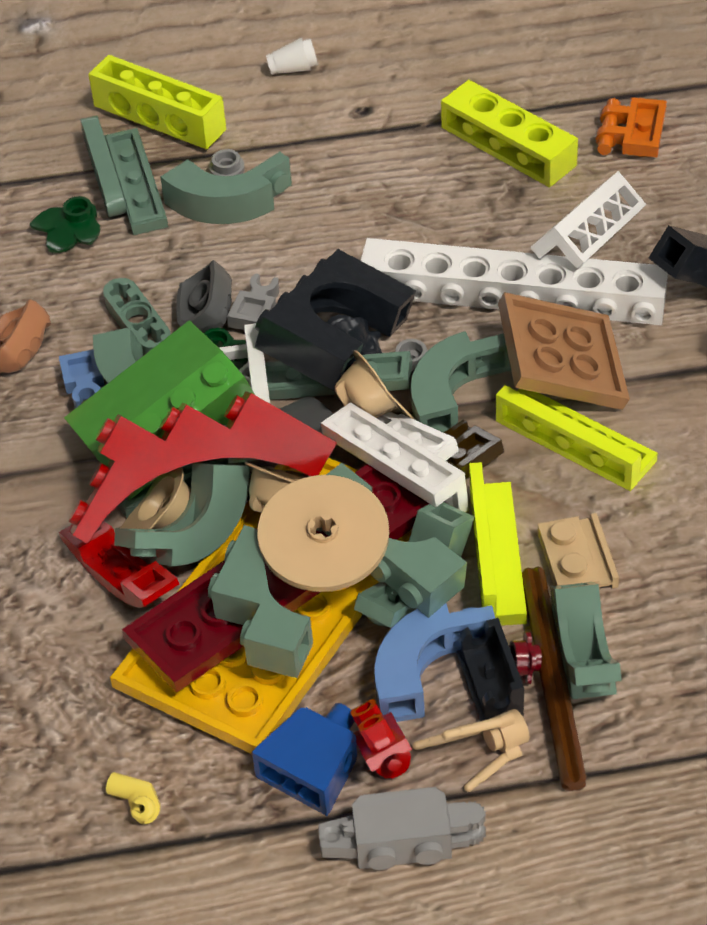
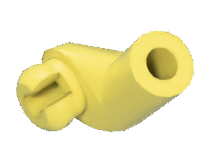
M116 772L111 773L107 781L106 793L128 800L131 816L141 824L153 822L158 817L161 807L154 786L148 781Z

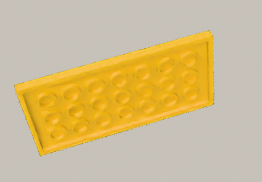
M328 458L319 475L328 474L341 462ZM277 464L274 468L276 470L300 472L282 464ZM344 464V465L347 466L350 470H352L354 473H355L356 471H358V469H355V468H353V467H350V466ZM249 501L246 503L242 516L232 534L217 550L202 559L179 590L224 561L229 543L232 540H237L244 525L258 529L261 513L252 510ZM412 529L397 540L409 542ZM370 574L360 582L347 588L321 592L294 611L295 613L310 617L313 646L298 678L247 665L245 647L243 646L176 693L132 648L110 676L112 688L252 754V751L291 716L363 615L354 610L358 594L379 583V581Z

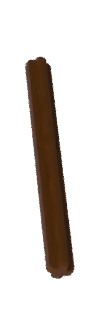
M539 566L534 568L527 567L522 571L524 594L533 641L541 649L542 663L539 672L561 786L568 792L582 790L586 786L587 777L545 571Z

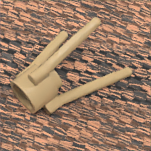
M512 709L488 720L445 730L442 734L415 741L412 747L414 750H420L483 733L485 742L490 750L493 752L500 750L502 754L464 785V790L470 792L506 763L521 757L520 745L529 742L530 736L523 716L518 710Z

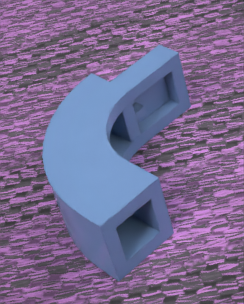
M445 603L429 618L416 609L398 621L383 639L375 661L376 702L382 715L384 716L392 712L397 722L425 717L424 691L420 679L424 670L439 657L461 650L460 635L465 628L468 627L473 638L483 636L485 634L484 626L486 620L495 618L493 607H470L458 612L449 613L447 603Z

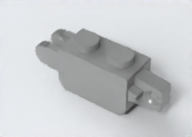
M436 787L360 795L352 804V816L319 824L322 858H358L359 869L385 870L394 865L417 862L423 865L435 864L444 859H452V848L469 847L470 844L473 846L475 844L479 845V842H483V838L486 837V826H484L486 811H484V807H481L480 803L477 804L476 801L473 803L470 801L469 803H465V801L447 803L445 793Z

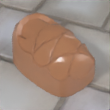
M29 299L26 305L11 312L1 314L0 373H11L22 369L38 352L43 341L45 328L51 325V320L47 311L36 301Z

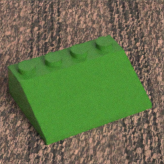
M189 320L64 418L97 460L107 466L111 459L99 453L97 449L101 443L95 440L107 418L114 421L117 414L162 438L165 431L160 427L172 406L179 409L183 402L225 426L229 419L224 416L234 397L238 395L242 398L245 391L254 395L255 393L245 376L223 351ZM156 478L132 492L128 498L131 500L154 482Z

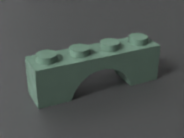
M340 463L326 474L351 479L372 492V486L343 463ZM322 527L316 529L318 532L323 531L328 536L331 535V531L326 532ZM436 537L418 542H403L389 538L385 555L371 575L377 581L385 582L399 593L400 598L407 606L413 609L417 608L429 618L464 588L467 562Z

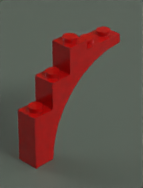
M245 391L242 398L236 395L231 401L224 416L229 419L226 426L183 402L179 409L172 406L160 427L165 431L162 438L117 414L114 421L109 418L106 419L95 439L101 443L97 449L99 453L111 460L107 466L103 463L98 466L89 483L90 486L94 487L87 502L80 499L68 519V522L73 524L70 532L74 537L88 543L106 516L132 492L157 476L187 464L219 458H253L286 465L309 476H316L320 474L337 442Z

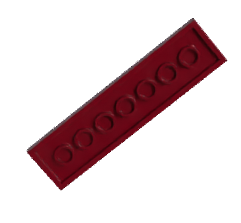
M369 464L355 472V474L372 486V493L383 505L389 522V538L397 540L413 529L417 511L430 504ZM316 531V534L321 533L325 538H326V537H329V536H328L327 534H325L323 531H322V532ZM225 560L122 629L124 640L176 693L243 647L240 643L243 625L215 618L213 602L208 597L210 580L215 573H220ZM264 561L269 591L272 597L286 609L294 612L321 593L303 590L284 582L269 569Z

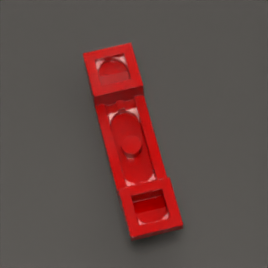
M105 521L101 523L88 543L71 534L70 530L73 524L58 532L61 540L84 568L110 593L131 606L145 607L180 585L178 578L158 562L154 561L148 565L140 557L131 556L130 550L127 547L115 546L114 529Z

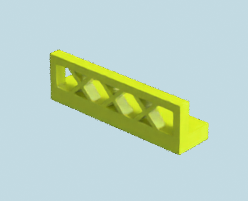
M504 385L496 394V422L629 491L637 485L657 462V452L541 393L524 389L516 391Z
M482 462L469 463L470 502L472 516H474L473 530L481 606H492L495 618H499L501 626L527 624L511 482L484 484Z

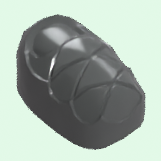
M212 260L209 265L179 284L176 309L177 322L180 326L190 320L204 333L212 328H222L226 322L232 301V278L227 270L216 261Z

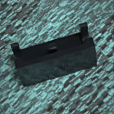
M499 618L486 620L484 626L485 634L479 638H473L468 627L465 628L460 635L461 650L456 651V656L479 722L491 719L512 709L518 710L524 716V686Z

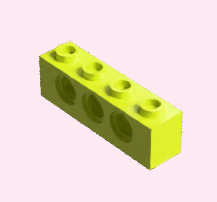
M112 55L105 57L88 74L93 103L97 108L206 150L227 130L222 96Z
M467 80L441 100V126L443 129L549 188L577 166V137L471 80Z

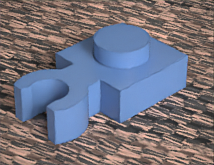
M93 349L59 356L66 393H72L74 407L77 408L85 399L90 398L99 391L100 387L105 386L104 378L96 365Z

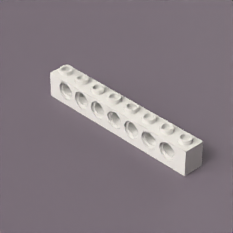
M373 238L366 239L361 258L362 262L417 290L414 302L499 310L498 302L503 293L506 292L609 315L610 321L662 325L668 273L658 265L588 259L576 269L566 256L544 255L539 259L535 253Z

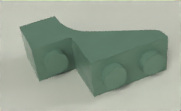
M244 525L237 540H232L229 543L225 554V563L220 573H215L209 583L208 597L212 599L215 618L243 625L240 643L245 647L247 665L298 678L313 646L310 617L286 609L272 597L268 588L264 559L259 549L257 529Z

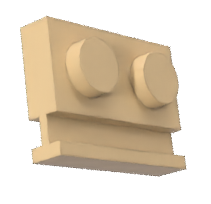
M597 513L590 514V518L579 520V517L576 516L538 523V538L554 586L595 582L599 584V591L600 587L611 585L612 589L618 588L619 575Z

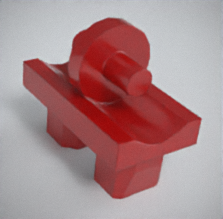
M374 699L351 710L350 713L359 729L353 732L356 736V743L371 772L376 771L385 778H396L405 773L410 766V751L412 748L392 712L383 716Z

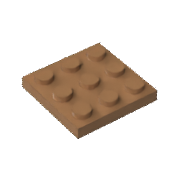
M506 292L503 293L498 302L515 388L597 404L599 406L624 409L630 398L609 315Z

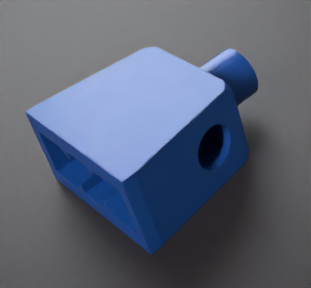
M336 703L324 717L307 707L299 708L252 751L256 778L327 816L331 812L357 760L356 736L349 730L355 723L350 713L351 709L344 704Z

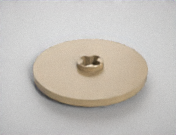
M334 475L310 476L286 485L267 502L258 522V544L266 565L284 582L308 591H335L360 582L380 564L389 542V522L385 509L379 499L360 483ZM322 527L326 532L331 531V535L325 538L321 533L316 534V529Z

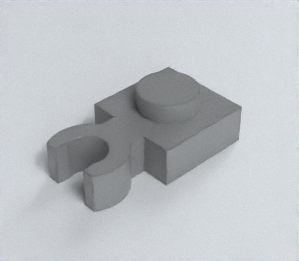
M254 274L250 279L251 292L240 290L227 315L228 327L245 330L244 325L257 323L259 316L265 309L271 310L276 305V297L279 295L278 278L274 277L269 285L261 286L260 274Z

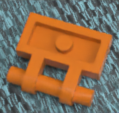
M632 97L630 106H622L619 100L615 98L609 99L601 111L600 122L602 126L598 129L596 135L597 151L602 155H608L611 153L612 147L616 144H621L622 154L658 158L667 101ZM620 123H623V124H626V127H622V126H618V125H619Z

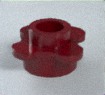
M524 632L523 640L511 641L509 648L519 675L523 676L525 684H531L533 671H540L542 656L540 646L532 644L531 633Z

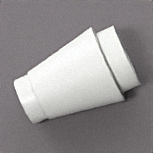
M301 37L266 55L271 75L311 71L310 67L318 65L311 38L302 40Z

